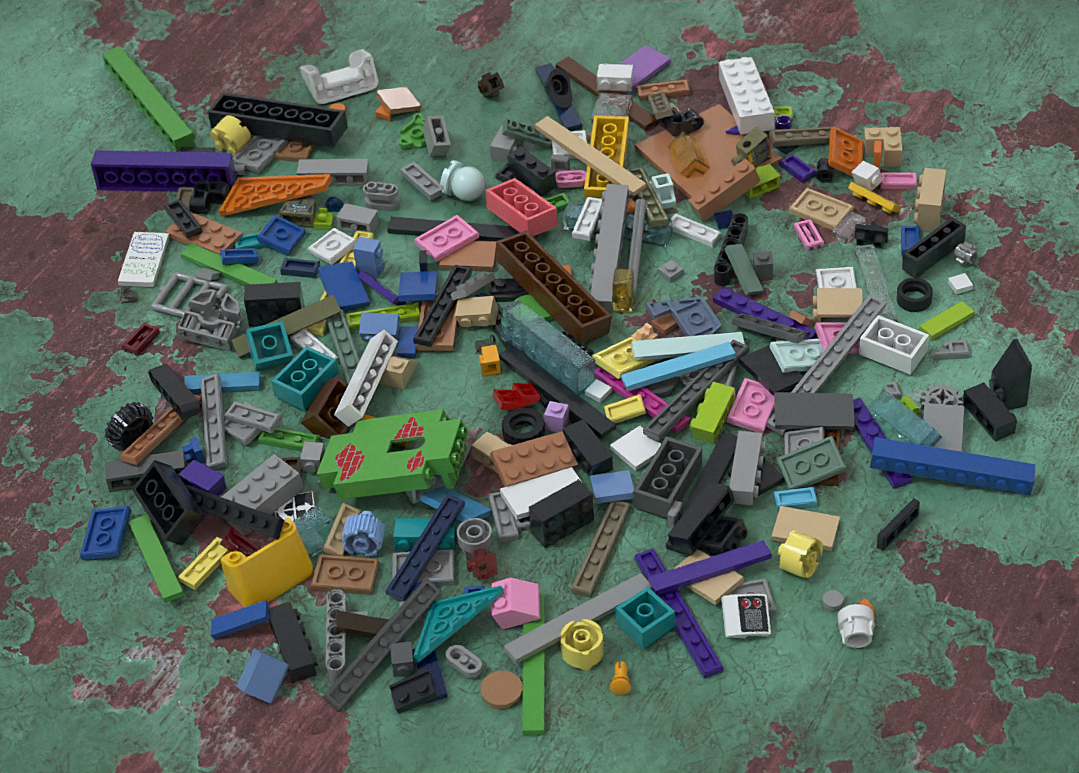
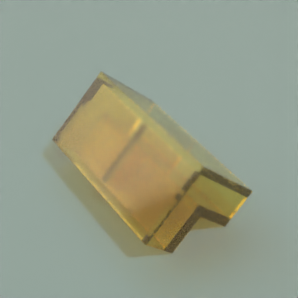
M682 131L668 146L678 170L683 176L689 178L695 171L704 175L710 168L698 140Z

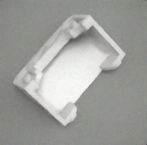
M361 49L351 53L349 56L350 67L319 75L315 66L305 65L300 67L301 75L314 100L320 104L329 103L367 92L377 87L378 77L372 55Z

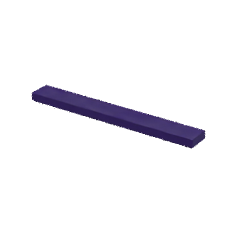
M653 548L634 555L636 563L647 580L650 576L666 572L665 567ZM676 589L657 595L675 611V630L702 677L705 679L723 672L722 664L679 591Z

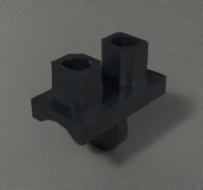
M872 219L871 224H856V244L864 246L867 240L873 241L875 248H883L884 243H888L889 228L877 225L876 219Z

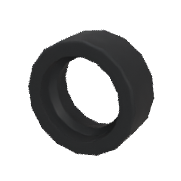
M908 278L900 282L897 287L898 305L909 312H920L927 309L932 303V287L930 283L920 278ZM910 291H917L925 296L910 298L904 294Z

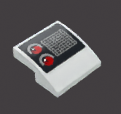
M737 594L721 597L726 638L768 637L771 634L767 594Z

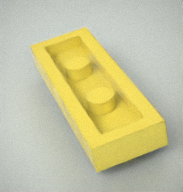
M217 537L178 576L180 583L196 590L221 564L220 558L230 553L229 550L220 545L222 539Z

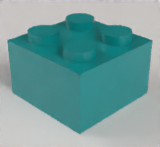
M283 321L246 329L245 337L255 371L287 364L292 361L293 354Z
M646 587L615 608L616 624L642 649L675 628V611L649 587Z

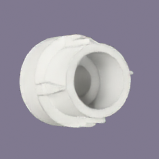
M854 604L846 606L838 612V626L843 644L852 648H862L872 642L875 621L874 612L870 607Z

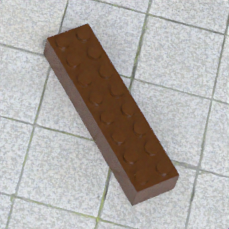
M527 231L496 241L494 259L568 334H572L579 342L585 343L609 333L612 315Z

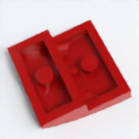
M513 383L512 390L493 389V398L501 410L526 407L540 400V395L531 383Z

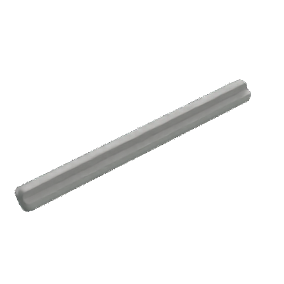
M637 199L635 206L626 292L629 294L636 293L646 210V201L644 199Z

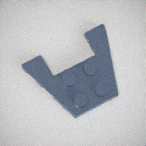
M703 297L683 298L672 302L662 300L661 303H653L651 301L645 304V308L653 320L671 313L686 337L716 334L722 326Z

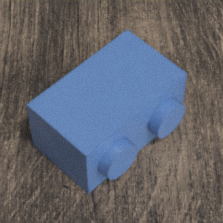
M359 237L353 248L356 271L358 275L362 270L378 279L380 273L385 268V262L382 258L383 248H381L380 240Z
M361 312L359 329L361 339L369 342L372 337L382 330H386L398 341L401 324L398 314Z

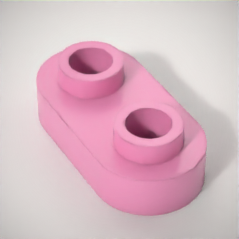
M570 170L556 172V187L585 186L586 171Z

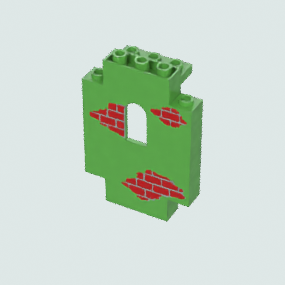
M444 409L358 420L353 433L331 436L317 471V477L323 489L335 488L340 499L428 489L433 475L441 476L446 489H454L459 478L460 468L463 466L464 456L467 453L465 440L468 437V429L464 426L461 419L450 420L446 416ZM425 440V443L417 449L389 453L392 443Z

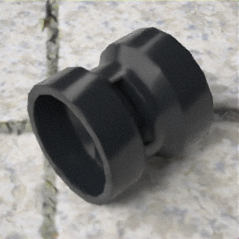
M822 158L817 162L816 178L823 183L830 182L834 178V168L828 165V158Z

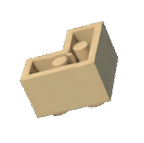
M900 127L865 128V155H874L875 140L882 141L881 155H883L884 167L901 166L903 150Z

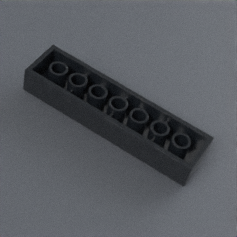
M223 92L207 111L212 129L225 116L230 115L241 121L239 124L242 127L246 126L250 135L327 147H335L348 128L345 110Z

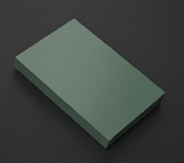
M832 436L777 458L789 490L805 488L847 471Z

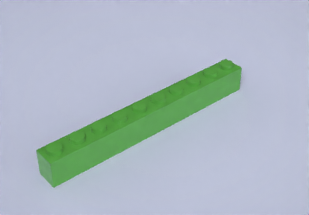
M120 46L103 52L102 56L105 67L173 150L180 152L181 147L195 146L194 131L188 128L185 120H181L178 112L173 110L170 102H166L164 95L158 92L157 87L151 84L149 77L144 75L140 67H137L134 59H130L128 52L124 51Z

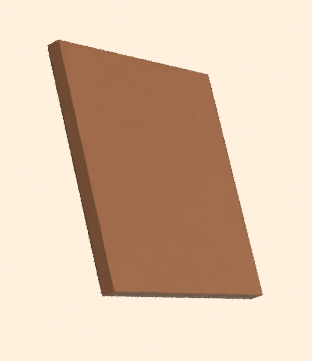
M720 104L699 113L704 119V124L698 130L682 137H674L667 130H664L635 144V150L662 174L669 173L673 184L689 199L734 167L731 160L737 156L736 144L746 136L726 133L727 129L737 124L733 115ZM770 148L772 158L759 166L770 164L774 167L779 164L782 158Z

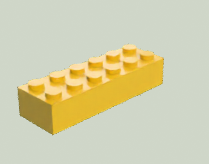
M594 116L590 145L625 168L629 140V117ZM588 165L584 187L585 202L587 197L602 199V193L606 191L607 184H614Z

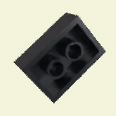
M301 282L245 285L244 304L249 327L266 325L304 308Z
M578 479L529 506L531 534L546 548L565 536L571 535L581 527L594 521L593 494Z

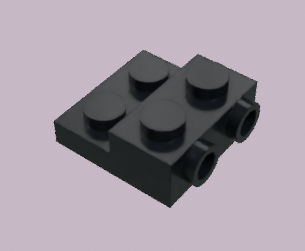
M723 516L698 548L708 549L711 556L737 549L738 543L741 539H746L748 534L743 519Z

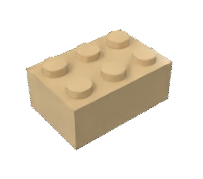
M924 168V174L919 177V185L921 187L917 189L918 199L915 201V209L918 212H915L914 223H917V226H919V231L932 232L940 226L946 170Z

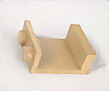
M817 288V296H813V307H816V309H813V320L821 323V317H852L863 303L862 288Z

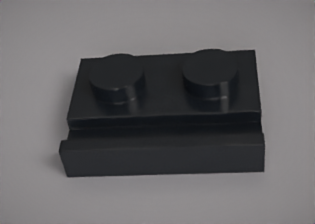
M514 278L494 279L491 281V293L496 302H513L521 296L528 295V292Z
M428 669L389 685L395 709L399 714L438 697Z

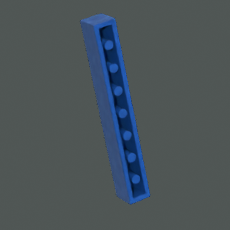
M878 437L874 439L870 468L1025 495H1031L1035 476V464Z

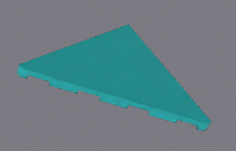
M502 586L432 602L413 656L416 663L424 659L504 593Z

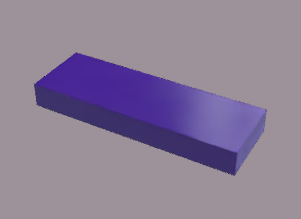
M361 270L358 276L393 304L397 306L405 305L406 302L398 301V295L372 275Z

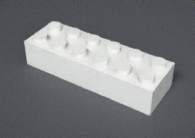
M752 57L719 62V80L740 135L748 134L755 127L762 131L775 130L774 110Z

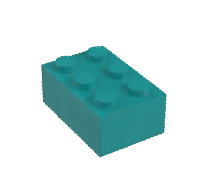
M306 346L271 381L274 397L305 411L313 403L323 384L333 377L339 376L337 360Z

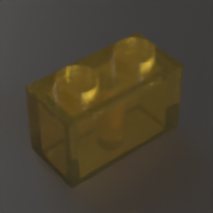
M615 268L612 283L613 310L632 312L635 296L634 269Z

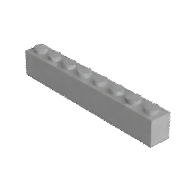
M607 184L606 191L602 193V202H604V205L600 206L602 220H598V230L600 233L596 234V245L598 247L597 249L594 248L595 263H592L591 267L593 278L589 280V289H591L590 294L608 312H613L630 197L628 185Z

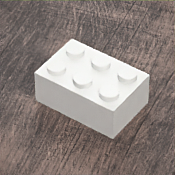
M877 315L860 337L859 355L911 375L928 351L929 334Z

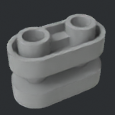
M368 182L363 186L365 206L367 208L381 211H395L399 208L400 203L396 185Z

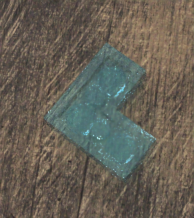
M317 505L293 521L310 558L323 550L326 542L317 531L330 523V518Z

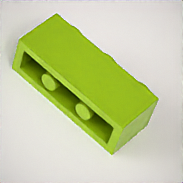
M713 382L711 387L706 389L704 401L698 406L697 416L690 423L693 438L715 444L736 399L734 387Z

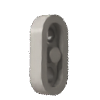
M453 645L447 649V663L465 677L475 678L482 673V661L461 645Z

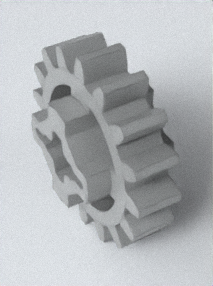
M934 383V388L927 386V391L923 390L920 398V409L924 410V403L941 404L940 400L945 405L963 406V396L958 395V389L952 390V385L945 387V383H942L941 386Z

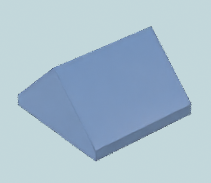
M254 648L236 687L248 695L273 704L290 665Z

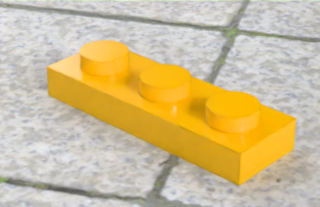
M851 182L848 189L854 191L853 195L861 199L863 196L868 198V203L874 206L879 204L883 206L882 210L890 214L892 211L899 213L901 206L856 183Z

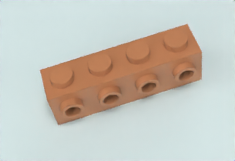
M744 159L722 174L718 179L708 184L700 192L693 195L688 201L693 213L704 223L758 184L760 179L755 167Z

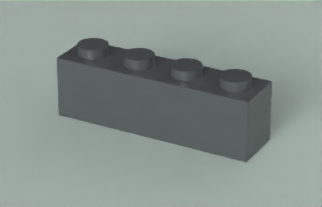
M183 450L147 455L137 465L121 460L105 462L106 482L109 492L132 489L154 460L171 465L175 472L180 474L186 468Z

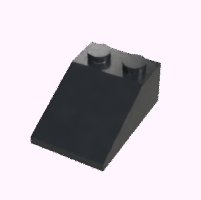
M1013 339L993 368L991 379L989 380L990 388L994 390L996 397L1003 401L1008 410L1027 406L1032 364L1018 339Z

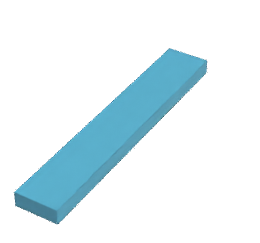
M726 342L622 374L621 380L626 390L631 391L735 359L736 353L731 344Z

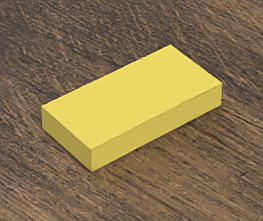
M641 394L604 406L606 417L615 424L646 414Z

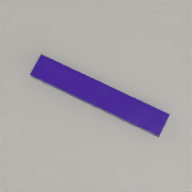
M762 540L650 576L648 581L653 592L656 595H660L772 559V553L765 541Z

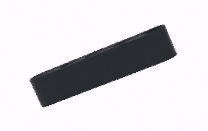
M743 213L735 214L732 217L714 265V282L718 286H727L731 282L734 273L732 264L725 252L726 246L737 244L744 246L748 235V216Z
M167 363L148 370L152 384L182 420L201 413L196 397Z

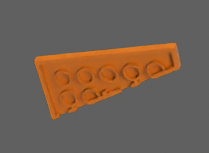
M330 174L237 178L218 212L223 217L327 191L333 179Z

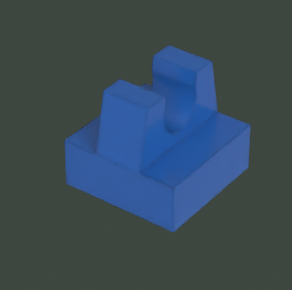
M191 438V443L182 447L186 462L195 460L199 463H205L198 438Z

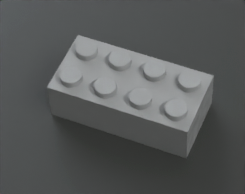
M274 454L221 497L272 515L278 508L304 489L300 474ZM226 521L244 536L253 531Z

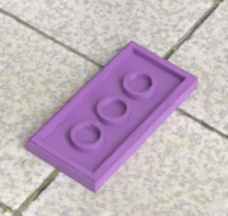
M647 45L643 46L619 64L633 65L632 90L619 92L627 96L637 86L643 84L670 64L671 58Z

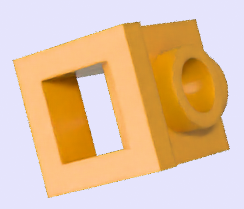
M496 345L481 347L482 355H479L482 377L501 374Z

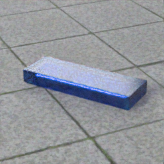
M433 650L424 659L416 663L418 672L425 669L430 671L438 696L427 701V703L448 698L435 650Z

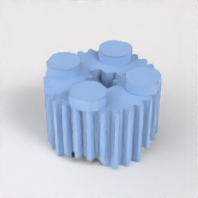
M363 511L360 515L353 514L347 517L342 534V548L351 554L356 552V554H365L364 556L368 558L370 556L374 557L382 546L385 525L369 511Z

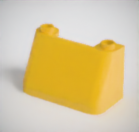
M289 517L284 519L279 539H276L247 558L238 551L230 552L220 558L227 590L244 608L265 600L269 603L313 574L311 559L295 523Z

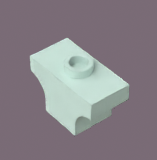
M669 173L651 177L652 181L650 184L663 209L675 207L674 185Z

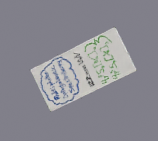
M134 232L118 279L119 286H155L170 239L169 233Z

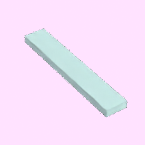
M742 332L631 341V349L634 361L681 357L726 342L730 343L733 339L740 343H745Z

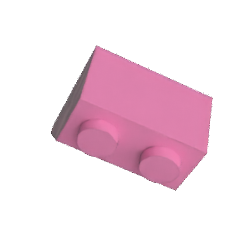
M507 578L492 583V587L502 586L504 589V593L492 602V617L502 630L540 619V586L538 584L515 578Z

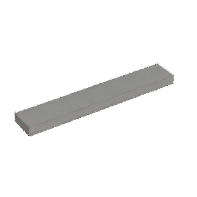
M218 373L200 379L206 464L212 470L228 466L221 377Z

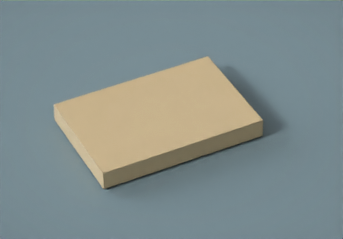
M806 188L789 208L790 214L805 220L811 219L813 223L833 231H837L854 211L853 205Z
M780 506L771 541L785 543L791 531L795 530L822 541L823 550L832 552L840 523V516Z
M697 549L694 554L689 555L675 568L710 558V556ZM732 571L685 587L712 604L717 605L722 601L721 597L729 595L744 580L743 576Z

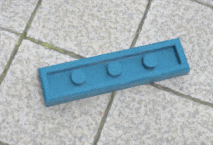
M260 372L219 374L222 392L260 390ZM214 374L185 376L184 384L192 394L201 393L200 379Z

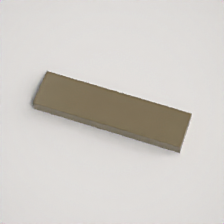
M663 91L647 96L656 120L673 115Z
M832 127L770 130L769 137L773 147L829 143Z

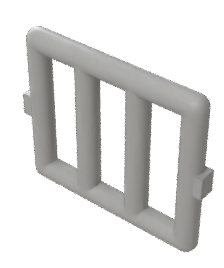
M175 272L165 286L162 285L159 289V295L151 304V309L182 317L185 311L177 309V307L194 284L202 285L199 291L209 290L210 288L217 289V295L223 298L229 287L227 284ZM178 280L186 281L170 306L161 305ZM215 304L214 307L218 309L220 304Z

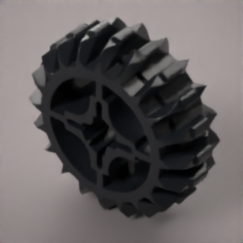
M140 402L127 403L125 407L121 406L118 412L115 411L116 414L111 417V421L107 423L108 427L105 428L106 440L119 451H125L153 425L154 417L150 409Z

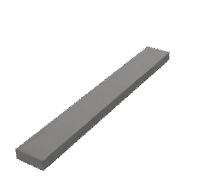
M640 573L504 645V651L517 664L560 641L561 631L569 622H581V619L596 622L614 612L616 607L646 587H649L651 590L652 588L648 580Z

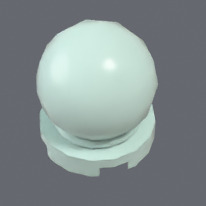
M451 161V166L449 169H444L440 185L443 186L441 192L449 196L455 195L459 199L469 202L479 198L485 190L486 180L483 174L474 167H464L461 162Z

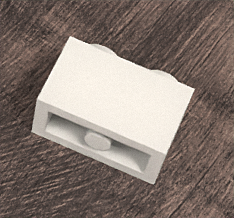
M599 64L597 90H632L633 65Z

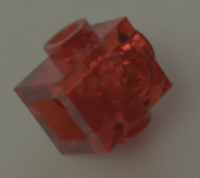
M486 549L474 550V553L470 554V560H467L468 572H472L473 577H477L478 580L488 579L489 575L498 574L495 552H486Z

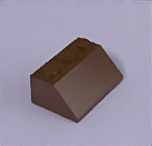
M335 376L325 382L300 423L312 434L328 439L334 435L345 434L349 427L334 414L348 385L339 376Z

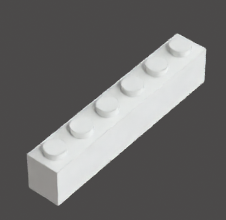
M382 330L370 339L334 414L348 427L363 417L398 342L386 330Z

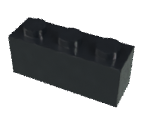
M519 147L507 155L509 171L544 196L556 188V172L528 151Z
M984 382L964 390L963 405L994 441L1015 433L1016 416L1006 408L1003 401H1000L995 396L993 390L988 388Z
M584 420L563 428V434L575 460L581 463L585 473L588 472L591 476L605 474L613 470L612 455Z

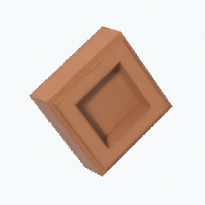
M791 310L789 317L803 325L813 327L815 323L812 318L801 312Z

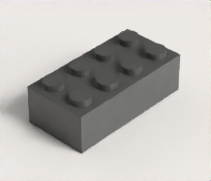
M665 437L633 491L634 507L667 518V514L674 502H681L702 466V448Z

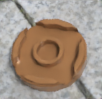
M509 671L493 672L485 677L481 683V697L491 708L508 709L511 705L517 704L523 695V684L520 678Z

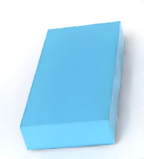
M814 487L774 492L777 511H779L780 506L795 509L817 507Z

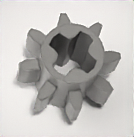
M968 242L960 243L954 251V255L957 256L956 261L965 266L967 263L972 264L978 254L975 251L976 246Z

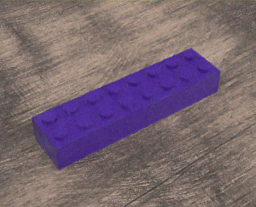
M95 150L91 162L97 190L178 192L179 187L194 188L195 184L200 180L224 181L230 185L231 191L237 180L232 153Z

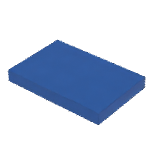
M352 261L318 267L317 272L327 296L329 297L334 294L340 309L348 310L369 306L370 300Z
M437 271L401 273L398 301L435 300Z
M129 506L92 510L80 553L82 560L120 556L131 514Z

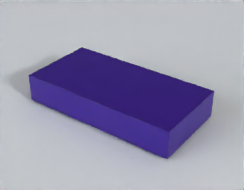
M794 154L779 161L781 168L802 183L816 176V170Z

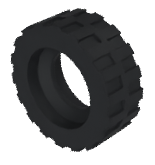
M522 407L509 411L503 417L502 434L507 444L515 445L545 436L544 418H542V414L538 413L537 410ZM519 424H530L533 426V430L526 433H518L514 431V427Z

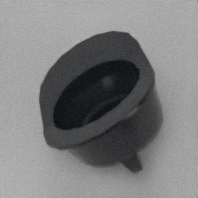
M562 69L552 70L545 81V91L557 106L568 108L573 101L569 76Z

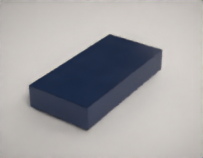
M285 258L280 272L281 275L316 278L320 261Z

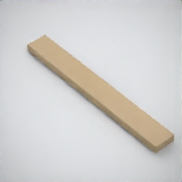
M549 116L535 124L537 131L614 184L628 185L631 196L634 197L646 188L644 181Z

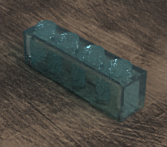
M885 389L868 406L873 411L872 416L879 422L885 421L884 426L891 432L896 430L898 432L896 435L904 442L908 440L913 444L934 447L942 438L932 426Z

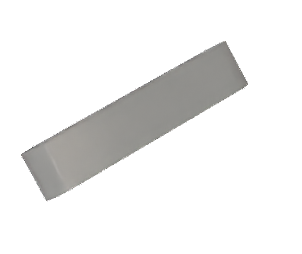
M339 589L332 590L327 594L326 667L329 680L333 683L347 669L348 633L335 631V614L337 610L348 612L345 593Z

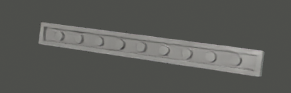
M869 294L791 393H818L860 340V337L875 317L886 307V302ZM775 413L767 422L766 427L782 436L788 430L775 429Z

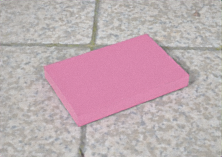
M456 215L415 238L414 242L421 250H426L429 257L438 262L478 239L479 233Z
M745 378L728 414L726 423L764 434L767 422L774 411V396L761 383Z

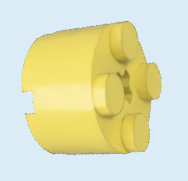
M230 115L225 116L210 132V136L215 142L214 147L218 151L224 150L232 153L233 157L251 138L247 127H242L239 124L241 121Z
M792 530L785 544L782 543L778 549V555L781 556L780 569L799 577H811L819 565L816 562L818 555L822 557V541Z
M581 619V622L571 621L566 624L561 631L563 660L569 665L584 671L590 670L592 666L596 665L604 654L603 634L600 626L588 619Z

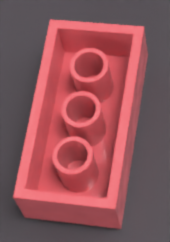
M516 178L486 190L487 209L520 233L527 231L534 237L557 226V208Z

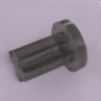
M490 335L489 339L475 341L477 352H481V347L496 345L497 347L494 335Z

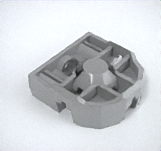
M215 290L199 291L190 298L187 311L185 310L177 328V338L231 351L233 346L231 340L237 337L242 325L238 301L228 293L222 299ZM215 304H220L221 308L217 310L214 306Z

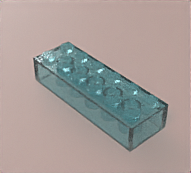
M520 300L502 308L500 337L511 346L514 345L577 395L585 393V390L594 381L595 359Z

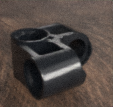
M672 107L673 115L658 119L660 125L674 137H682L700 129L704 124V119L691 108L680 113L675 107Z
M198 181L190 197V211L209 212L211 203L223 204L230 192V185L224 181Z

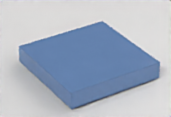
M629 470L590 476L596 504L633 499L634 486Z

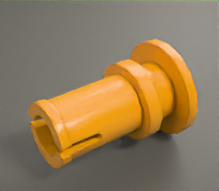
M621 661V668H619V662L614 665L615 676L612 678L610 690L616 695H625L631 690V684L627 677L628 665Z

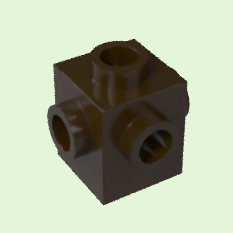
M490 72L481 76L482 79L477 82L478 90L484 97L489 95L490 98L500 94V90L505 88L498 72L492 75Z

